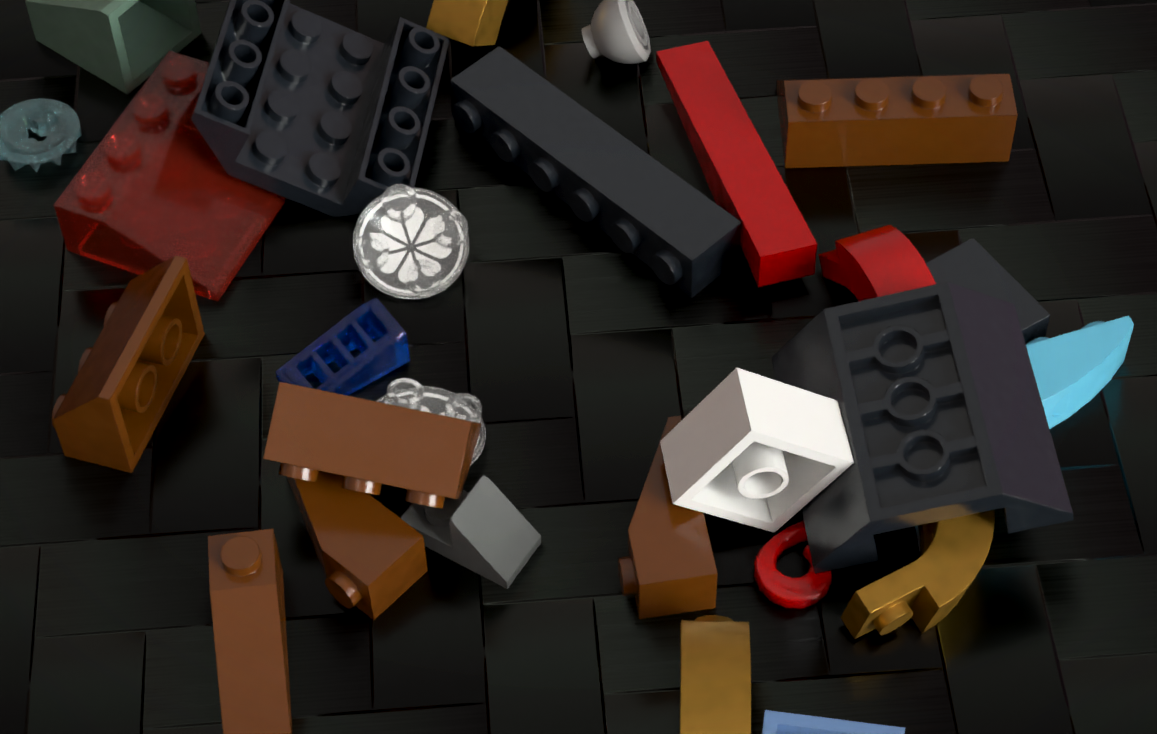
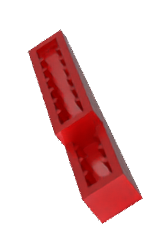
M703 41L656 51V62L715 203L741 221L740 245L758 287L814 275L817 242L709 42Z

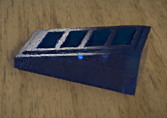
M374 298L355 309L275 371L276 378L279 382L313 388L305 379V376L313 372L322 383L317 389L350 395L410 361L407 335L381 302ZM356 348L361 354L354 359L349 352ZM335 361L341 370L334 374L327 366L328 363Z

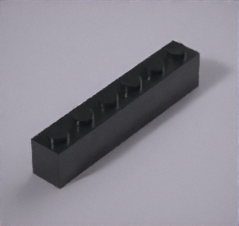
M498 46L450 80L453 104L451 108L452 115L463 131L469 134L474 133L492 147L500 159L515 164L528 174L541 190L553 193L569 205L579 219L584 222H591L611 237L614 244L621 251L632 253L652 268L655 275L665 284L674 285L692 298L739 261L741 221L502 47Z

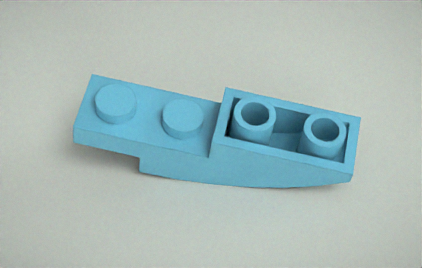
M1129 316L1108 322H1092L1080 330L1052 338H1036L1026 344L1049 429L1066 420L1090 402L1109 383L1124 363L1134 328V323Z

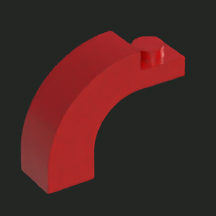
M891 225L836 240L835 250L818 254L823 277L848 288L858 301L936 284L929 268L914 245L901 231Z

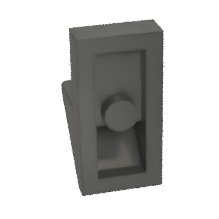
M484 475L470 492L463 490L461 498L445 497L443 508L412 503L401 517L403 521L423 535L425 547L506 589L509 588L541 544V535L498 487Z

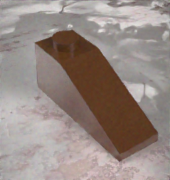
M681 415L668 417L660 441L682 421ZM660 442L628 529V556L618 557V572L623 596H635L639 619L716 608L718 573L704 513L672 503Z
M319 471L317 482L287 477L326 576V587L332 596L344 607L351 609L356 606L371 619L375 620L428 571L423 535L370 494L342 488L343 475Z
M274 529L208 536L210 599L223 734H292L283 569Z

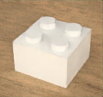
M735 368L660 441L673 504L773 533L854 463L837 400L740 368Z

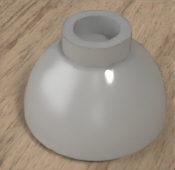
M634 0L601 1L594 11L591 24L582 28L584 43L593 58L603 55L613 62L622 64H637L648 60L651 52L650 40L643 18Z

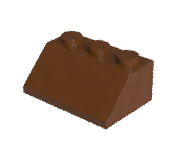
M175 255L130 280L119 301L113 302L108 308L102 332L94 346L88 347L84 351L80 359L78 375L68 393L60 395L53 408L52 425L56 429L64 456L129 473L133 472L205 335L187 258Z
M279 382L263 459L281 462L279 475L317 482L319 471L344 476L342 488L380 495L382 484L407 489L405 497L407 502L443 508L445 497L458 499L462 496L479 437L481 423Z

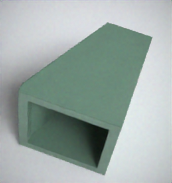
M195 0L25 1L34 35L38 42L127 95L202 33Z

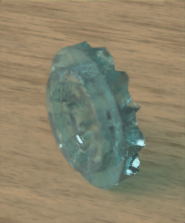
M46 98L30 99L9 107L0 114V160H8L14 170L29 164L38 172L42 163L49 161L60 166L62 154L75 153L76 140L82 136L77 114L67 104ZM30 128L33 133H37L41 137L46 136L45 140L37 142L34 138L28 139L27 129Z

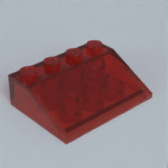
M169 51L55 202L54 208L67 251L138 275L147 272L175 255L185 257L188 261L195 294L219 301L287 198L227 174L191 120L209 63Z

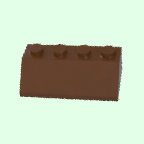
M985 73L777 80L776 82L785 168L1009 162L1018 116L1010 74Z

